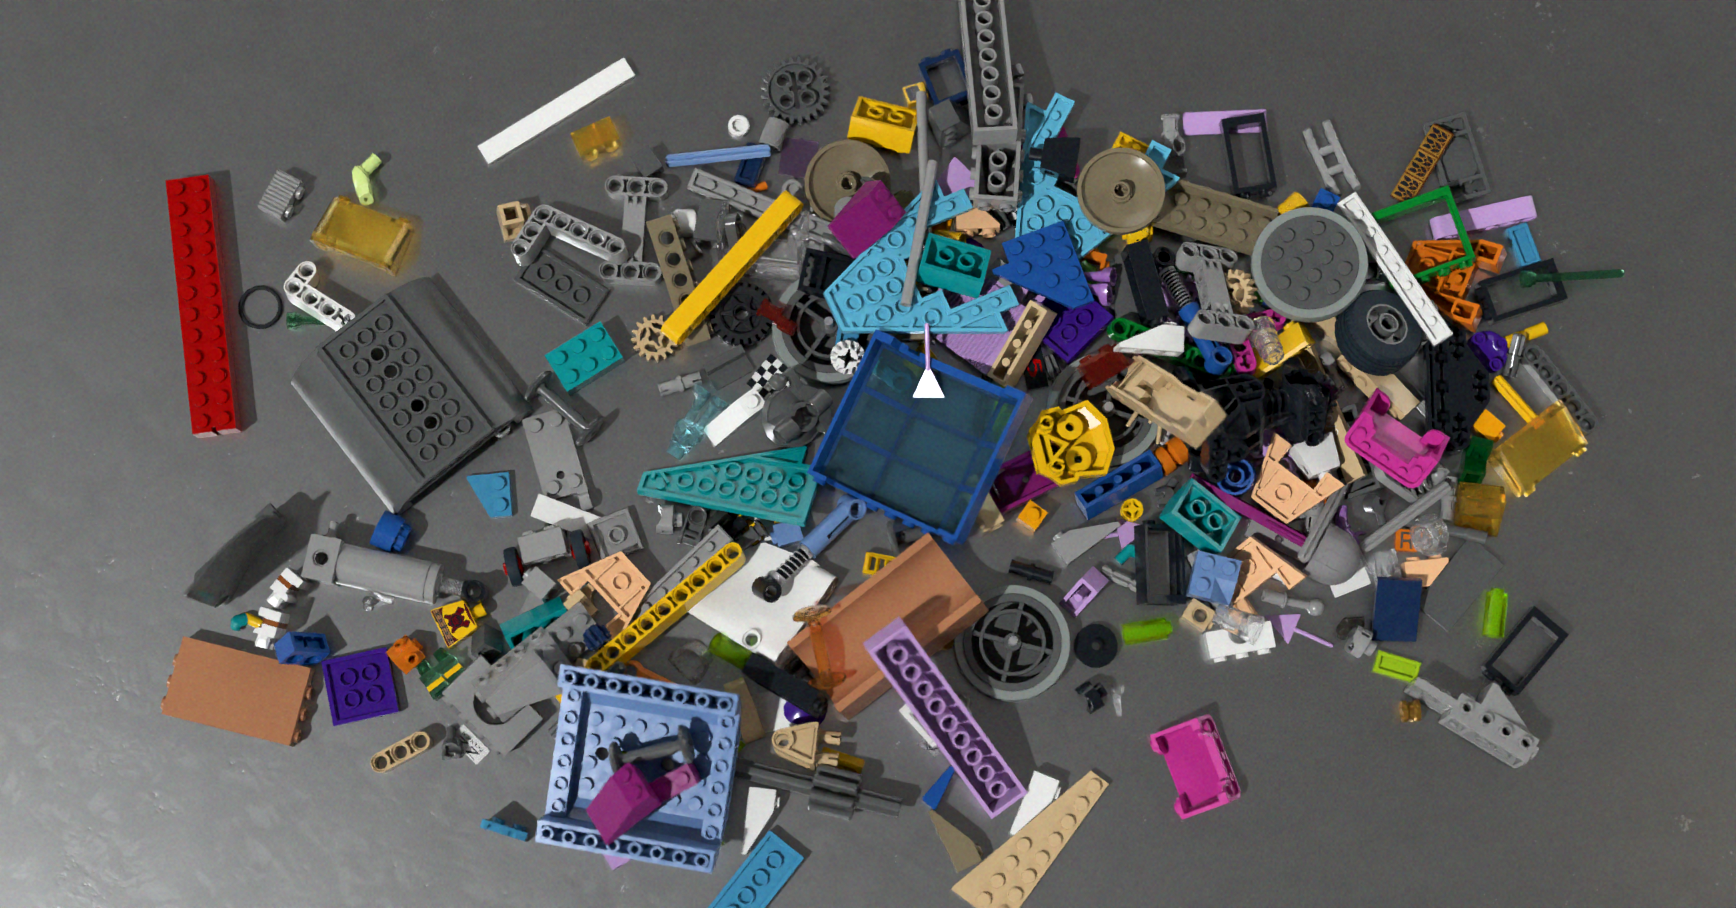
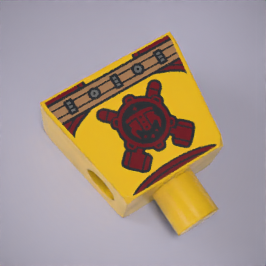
M466 600L430 610L447 647L451 650L471 637L480 628L477 619L487 615L482 602L470 608Z

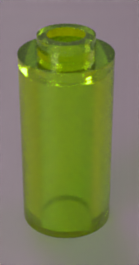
M1491 588V591L1486 592L1481 636L1504 638L1508 594L1504 593V589Z
M1165 617L1121 624L1124 646L1169 639V634H1172L1171 622L1166 621Z
M717 633L712 638L708 648L710 653L743 670L753 653L722 633Z

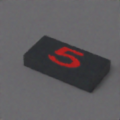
M1041 344L1023 372L1027 391L1049 387Z

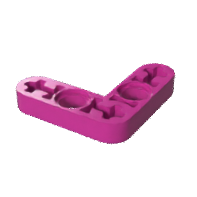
M1272 309L1245 315L1261 324L1260 327L1254 328L1248 337L1281 330L1286 323V318ZM1273 317H1276L1277 319H1280V320H1279V322H1276V321H1275L1274 319H1272V318H1273ZM1248 337L1243 343L1246 347L1244 351H1237L1234 348L1236 344L1227 343L1239 375L1244 373L1253 375L1256 371V359ZM1245 357L1246 364L1250 366L1249 369L1243 366V358Z

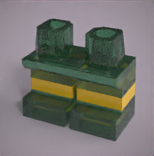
M443 647L433 653L439 662L436 666L432 668L427 660L422 661L416 666L421 675L419 679L435 701L444 696L442 691L465 670L458 659Z

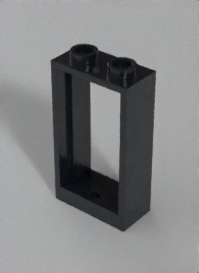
M1264 113L1221 119L1219 123L1231 195L1251 199V196L1259 195L1260 198L1272 196V193L1277 189ZM1259 127L1269 183L1239 188L1229 131Z
M1147 239L1127 244L1121 253L1139 320L1142 326L1153 329L1165 322L1169 312Z
M1554 258L1479 281L1474 289L1477 301L1481 302L1483 308L1482 317L1484 321H1488L1489 326L1563 303L1568 299ZM1542 269L1552 298L1497 315L1487 286Z
M1155 520L1142 521L1141 525L1134 526L1137 605L1178 606L1186 604L1184 537L1164 521H1162V524H1156ZM1148 532L1168 533L1170 595L1150 594Z
M1532 606L1480 666L1483 670L1482 674L1492 682L1495 680L1500 684L1501 690L1506 695L1517 696L1569 634L1536 606ZM1531 620L1552 637L1554 642L1516 686L1494 668L1492 664Z
M752 653L741 671L751 681L818 719L819 715L822 716L828 708V699L820 691Z

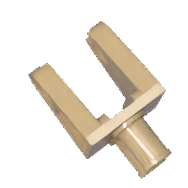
M810 722L776 730L772 736V744L779 757L807 770L816 772V767L819 764L838 767L839 753L819 752L818 748L820 743L840 746L841 731L822 730L819 722ZM782 741H789L786 746H779Z

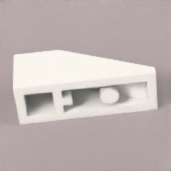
M1165 322L1163 325L1118 343L1114 347V352L1178 357L1184 352V326H1177L1175 322Z
M754 387L705 426L703 431L716 447L762 413L765 401Z
M1036 771L1033 772L1026 789L1028 793L1022 799L1009 834L1015 835L1050 804L1053 798L1057 800L1061 787L1058 786V780Z
M749 787L741 854H748L774 814L775 808H779L781 795H777V790Z

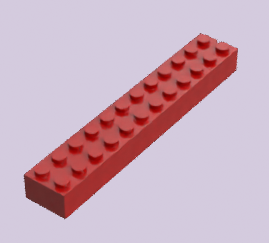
M208 174L165 180L192 434L198 438L218 436V432L222 435L240 433L242 428L215 181Z

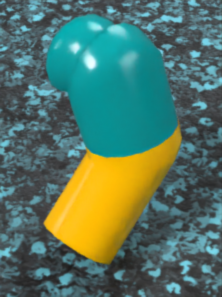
M245 612L235 615L231 619L230 627L234 631H240L242 626L248 624L254 628H261L263 619Z

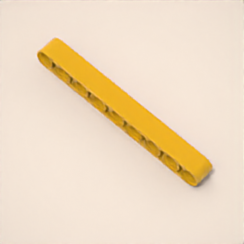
M787 190L782 192L664 322L660 332L676 345L682 344L798 216L804 204Z
M734 542L726 544L590 657L585 664V668L594 670L595 667L602 666L600 671L606 672L616 661H621L624 664L627 663L744 565L746 556L740 545ZM732 553H739L736 558H729ZM722 567L719 572L713 573L714 568ZM705 581L701 587H695L697 582ZM682 595H688L686 600L678 601ZM665 609H671L669 614L661 615ZM654 623L651 629L644 630L647 624ZM636 637V641L634 643L627 644L630 638ZM618 651V656L611 659V654Z

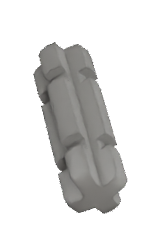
M1108 565L1102 567L1101 573L1107 579L1109 577L1111 581L1126 588L1128 586L1130 590L1136 592V578L1132 579V576L1117 569L1112 570V567Z

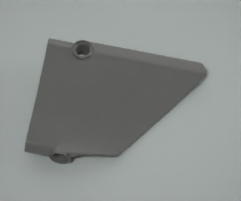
M269 503L255 515L256 520L235 534L208 562L197 570L194 575V582L187 588L184 595L214 608L229 604L241 579L255 557L283 528L285 524L284 516Z

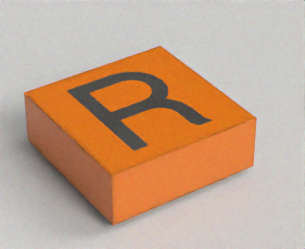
M1399 529L1395 532L1394 551L1417 552L1418 530Z

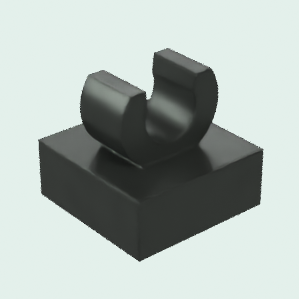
M708 509L706 511L711 517L706 523L712 529L718 524L723 529H726L734 521L728 512Z

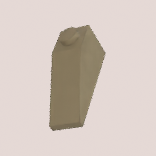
M931 810L928 812L957 873L982 861L980 857L984 854L978 843L974 844L971 839L935 811Z

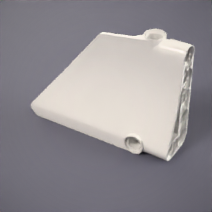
M760 543L743 551L746 556L744 565L691 608L688 613L783 670L795 654L787 642L816 620L834 591L839 578L820 567L815 561L808 559V562L805 561L803 563L804 566L801 565L799 567L800 570L797 569L795 574L792 573L790 575L791 578L788 577L786 579L787 582L781 587L782 593L780 598L776 602L768 603L753 594V582L760 576L766 577L773 571L776 572V568L781 567V563H785V559H789V555L794 554L768 543ZM739 553L733 554L729 558H736ZM722 567L714 568L713 573L719 572ZM705 581L697 582L695 587H701ZM682 595L678 601L686 600L688 595ZM754 636H757V643L754 646H751L750 640Z

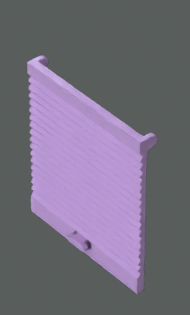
M985 278L979 297L1000 288ZM941 288L937 290H942L951 309L976 299ZM1018 302V307L1001 313L1008 332L1005 334H932V336L987 376L1026 307Z

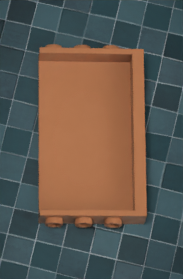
M183 636L179 653H176L173 659V666H175L173 674L167 680V695L161 701V714L294 747L295 743L299 742L301 737L299 727L301 721H304L307 715L305 706L313 693L311 684L315 669L300 665L279 664V661L276 659Z

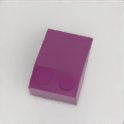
M881 180L867 181L827 227L850 256L855 259L890 231L904 216L906 211Z
M628 762L611 775L586 811L605 844L609 845L660 806L661 802L642 771Z

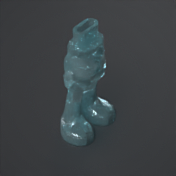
M694 384L692 387V392L695 395L694 403L683 419L679 418L676 421L672 440H669L671 444L666 450L667 453L678 460L682 459L685 452L688 454V450L701 442L705 435L703 430L710 419L717 412L724 411L729 406L725 401L713 395L707 409L697 423L694 424L693 422L701 408L712 395L697 384Z

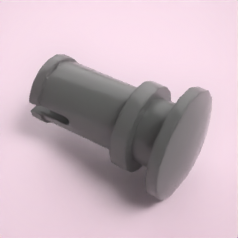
M757 519L754 520L756 525H751L746 533L735 540V543L739 544L743 551L756 540L760 541L764 534L769 537L766 527Z

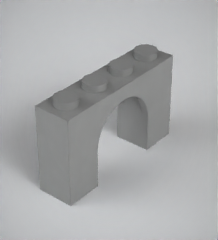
M480 654L442 691L444 695L442 699L449 707L455 706L460 711L458 716L466 724L470 721L476 727L473 731L481 739L486 737L491 742L489 747L497 755L502 753L505 756L543 719V716L530 704L521 708L513 718L506 720L504 723H492L482 719L474 708V693L477 690L471 682L492 665Z

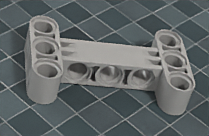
M611 176L605 182V189L612 199L624 200L622 240L629 252V259L621 265L604 261L599 266V273L603 281L609 284L657 286L663 280L660 266L653 262H644L648 201L662 202L667 199L669 195L668 186L661 178ZM613 184H620L621 188L619 191L613 192L610 190ZM641 185L643 188L639 193H634L631 191L633 186ZM656 186L664 187V191L661 194H655L653 189ZM607 268L615 269V273L612 276L604 275ZM635 269L637 273L634 277L629 278L626 276L627 270ZM651 270L658 271V276L654 279L647 277L648 272Z
M1184 242L1175 254L1173 263L1181 271L1193 272L1202 308L1188 325V332L1198 339L1243 344L1254 329L1255 324L1248 316L1233 314L1224 273H1228L1238 260V256L1229 248Z

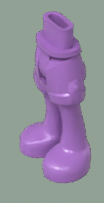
M1106 267L1101 271L1083 272L1087 281L1102 282L1100 284H1088L1091 293L1098 296L1103 306H1110L1113 296L1111 286H1115L1117 278L1116 268Z

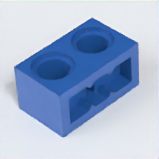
M289 631L274 644L279 664L316 666L330 654L326 636L321 633Z

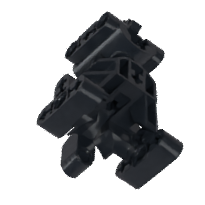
M1291 357L1284 362L1282 384L1279 389L1274 387L1271 391L1265 389L1259 379L1245 373L1208 381L1207 379L1195 380L1187 366H1179L1172 371V375L1182 384L1198 393L1203 392L1215 399L1227 415L1197 449L1193 446L1188 449V469L1196 473L1205 472L1208 479L1213 483H1218L1225 479L1228 463L1241 461L1249 453L1263 450L1264 430L1272 429L1273 426L1279 427L1282 434L1292 441L1298 443L1305 441L1310 447L1319 445L1324 439L1322 431L1325 429L1328 413L1334 412L1331 407L1337 406L1335 400L1339 399L1337 395L1338 389L1332 378H1329L1327 374L1323 375L1321 371H1318L1315 375L1309 373L1298 357Z

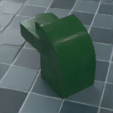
M1476 436L1471 437L1469 446L1463 450L1461 455L1458 483L1480 487L1486 475V462L1493 449V440Z

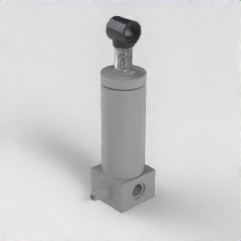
M330 522L327 535L311 533L301 577L309 581L336 587L343 585L429 604H435L441 592L443 594L460 596L461 599L469 600L475 604L484 602L487 599L488 589L482 582L478 580L460 581L445 578L443 563L356 546L336 538L338 522ZM328 556L327 563L323 565L324 558ZM479 586L481 594L473 598L471 596V589Z

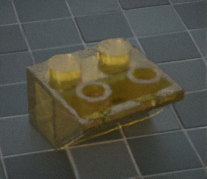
M1460 482L1456 495L1454 525L1488 532L1487 536L1497 537L1506 506L1504 486Z

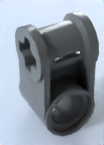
M695 506L688 511L684 525L680 530L677 544L684 543L695 547L703 539L707 525L706 521L709 519L706 510ZM697 511H701L704 515L703 520L699 523H695L692 519L693 514Z

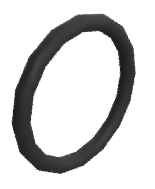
M254 286L241 296L238 303V313L241 320L247 326L254 329H266L279 320L282 313V300L273 288ZM256 290L270 292L278 302L276 316L264 325H256L249 322L243 313L245 298Z

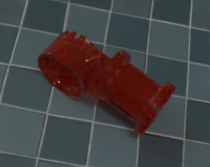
M767 298L761 302L756 315L768 318L780 331L793 336L799 326L792 320L789 321V318L786 319V317L782 316L785 310L784 307L779 308L773 305Z

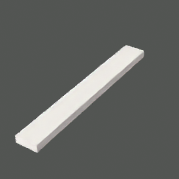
M622 58L477 147L490 166L635 78V74L626 60Z
M1354 192L1337 203L1346 219L1359 232L1366 248L1433 346L1435 347L1453 335L1452 331L1358 194Z

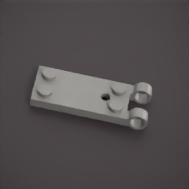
M556 409L522 419L543 495L559 500L578 494L581 509L583 511L592 509V500L568 420ZM563 471L565 473L563 479L557 478L558 472Z

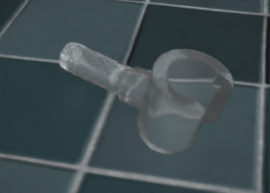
M1121 684V692L1119 694L1113 692V685L1110 689V694L1115 701L1117 716H1122L1121 696L1123 695L1124 688Z

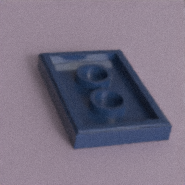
M1376 577L1371 630L1373 632L1372 641L1416 642L1422 589L1421 578Z

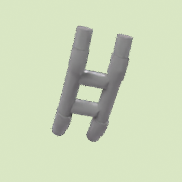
M1330 119L1322 122L1330 145L1318 149L1319 147L1311 128L1304 129L1305 142L1328 191L1339 197L1342 196L1332 177L1342 171L1353 190H1359L1361 185L1340 146ZM1334 152L1339 164L1327 168L1323 157Z

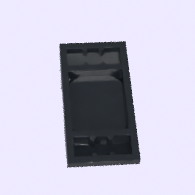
M807 247L797 290L825 299L824 291L855 259Z

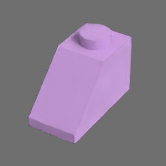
M1092 566L1059 604L1076 618L1109 580Z

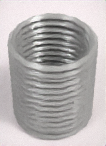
M769 117L759 139V144H769L772 151H780L790 126L781 119Z

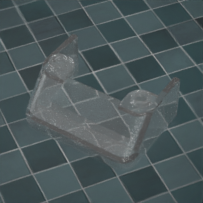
M728 201L723 202L715 220L718 263L730 251L725 229V216L729 213ZM804 210L798 227H794L789 231L788 240L776 239L743 277L792 283L800 278L806 248L809 245V211ZM742 223L743 233L745 234L747 232V228L745 224Z

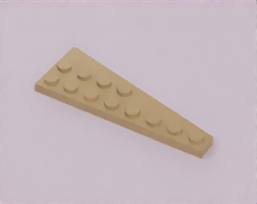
M1088 772L1057 800L958 881L951 890L975 908H1020L1109 783L1094 772Z

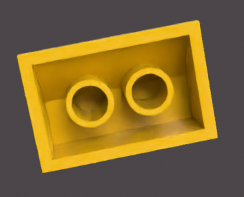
M859 96L851 116L847 139L872 144L878 148L892 149L898 153L910 154L917 130V110Z
M1292 321L1283 327L1284 332L1279 335L1274 333L1265 339V345L1262 347L1257 345L1252 348L1257 364L1256 371L1252 376L1263 380L1281 368L1287 359L1297 357L1316 344L1303 322L1295 323Z

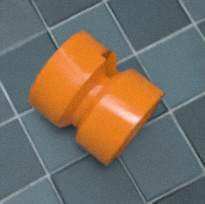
M1177 436L1168 440L1165 443V448L1160 446L1152 452L1161 464L1162 472L1166 476L1177 469V464L1183 465L1188 461V448Z

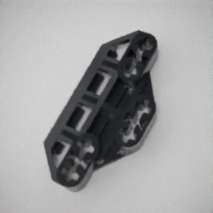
M1452 324L1448 327L1453 335L1441 342L1442 354L1434 353V351L1439 350V344L1434 347L1431 341L1428 340L1423 345L1426 432L1432 429L1441 431L1442 425H1445L1444 433L1450 439L1444 452L1447 454H1459L1469 446L1470 429L1490 402V379L1488 371L1468 347L1464 327L1460 324ZM1439 366L1443 367V383H1436V381L1440 380ZM1440 396H1444L1445 413H1437V410H1441Z

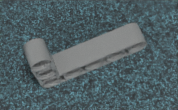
M545 204L536 207L511 245V252L520 266H528L535 260L550 235L617 265L624 264L629 259V252L621 238Z

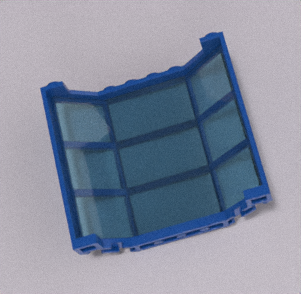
M876 329L807 473L814 476L812 481L823 486L827 483L867 503L865 507L875 512L881 509L885 511L884 516L892 520H896L898 517L903 519L902 524L914 529L915 525L922 528L920 532L923 534L929 533L931 537L935 534L953 546L955 543L964 545L1033 398L1027 393L1009 385L1006 388H1001L931 357L930 368L945 397H913L926 370L925 354L909 348L908 345L902 343L897 338Z

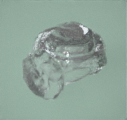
M1436 512L1427 513L1415 518V523L1410 527L1409 532L1413 548L1423 552V555L1427 557L1443 554L1447 551L1449 533L1446 523L1440 518L1439 514Z

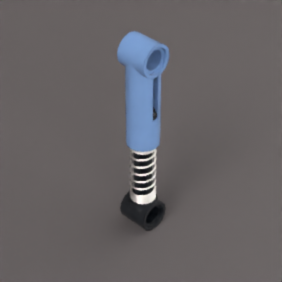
M850 494L841 496L837 502V507L800 542L798 551H793L794 555H789V559H785V563H781V567H777L776 572L773 571L766 577L760 576L755 579L752 584L753 594L768 603L776 602L781 596V587L787 582L786 579L788 577L791 578L790 575L792 573L795 574L797 569L800 570L799 567L801 565L804 566L803 563L805 561L808 562V559L815 558L853 520L863 518L867 511L866 503Z

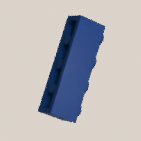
M1148 450L1109 472L1106 476L1074 492L1077 505L1087 520H1090L1162 479V466L1152 451Z

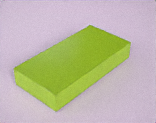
M1377 650L1372 672L1410 683L1418 677L1421 662Z

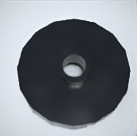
M1091 624L1084 627L1077 633L1074 640V652L1077 659L1090 668H1101L1108 665L1115 658L1118 650L1115 634L1108 627L1101 624ZM1093 642H1098L1100 644V648L1098 650H1094L1092 648Z

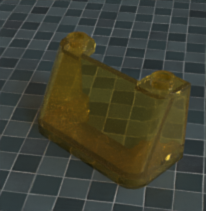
M339 195L338 198L333 197L315 227L310 241L316 248L327 251L328 248L331 252H338L371 264L377 269L386 270L385 273L396 277L415 228L410 225L411 221L408 219L389 217L351 203V199Z
M1559 399L1492 450L1487 461L1517 498L1523 494L1527 497L1536 490L1534 486L1569 458L1573 455L1579 457L1587 450L1585 446L1588 442L1565 404Z

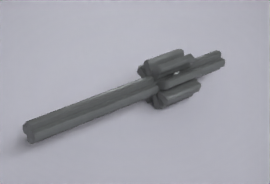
M737 757L735 778L807 795L810 798L808 810L847 820L852 819L855 808L898 818L902 798L860 788L862 781L860 773L819 764L816 774L810 776Z

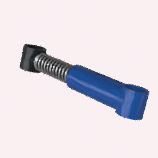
M1158 247L1152 255L1157 274L1162 278L1166 287H1168L1167 290H1169L1171 297L1177 303L1180 310L1178 313L1188 329V325L1201 308L1197 302L1192 301L1191 295H1188L1189 292H1186L1187 289H1185L1184 283L1181 282L1182 279H1179L1180 276H1177L1178 273L1173 263L1175 260L1174 252L1168 247ZM1192 336L1205 359L1204 366L1206 371L1215 376L1223 374L1232 361L1233 356L1230 350L1223 347L1218 341L1198 339Z

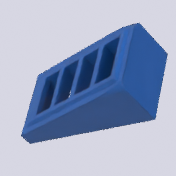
M952 766L947 768L922 797V800L934 811L937 809L954 774L955 769Z

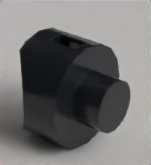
M1088 680L1074 689L1077 694L1085 696L1087 700L1086 710L1090 715L1105 706L1101 698L1108 695L1101 682L1093 686Z

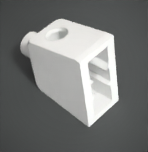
M1332 432L1324 434L1323 441L1317 446L1310 447L1304 441L1294 445L1289 450V454L1308 481L1318 477L1321 480L1326 472L1331 474V472L1336 471L1340 467V460Z

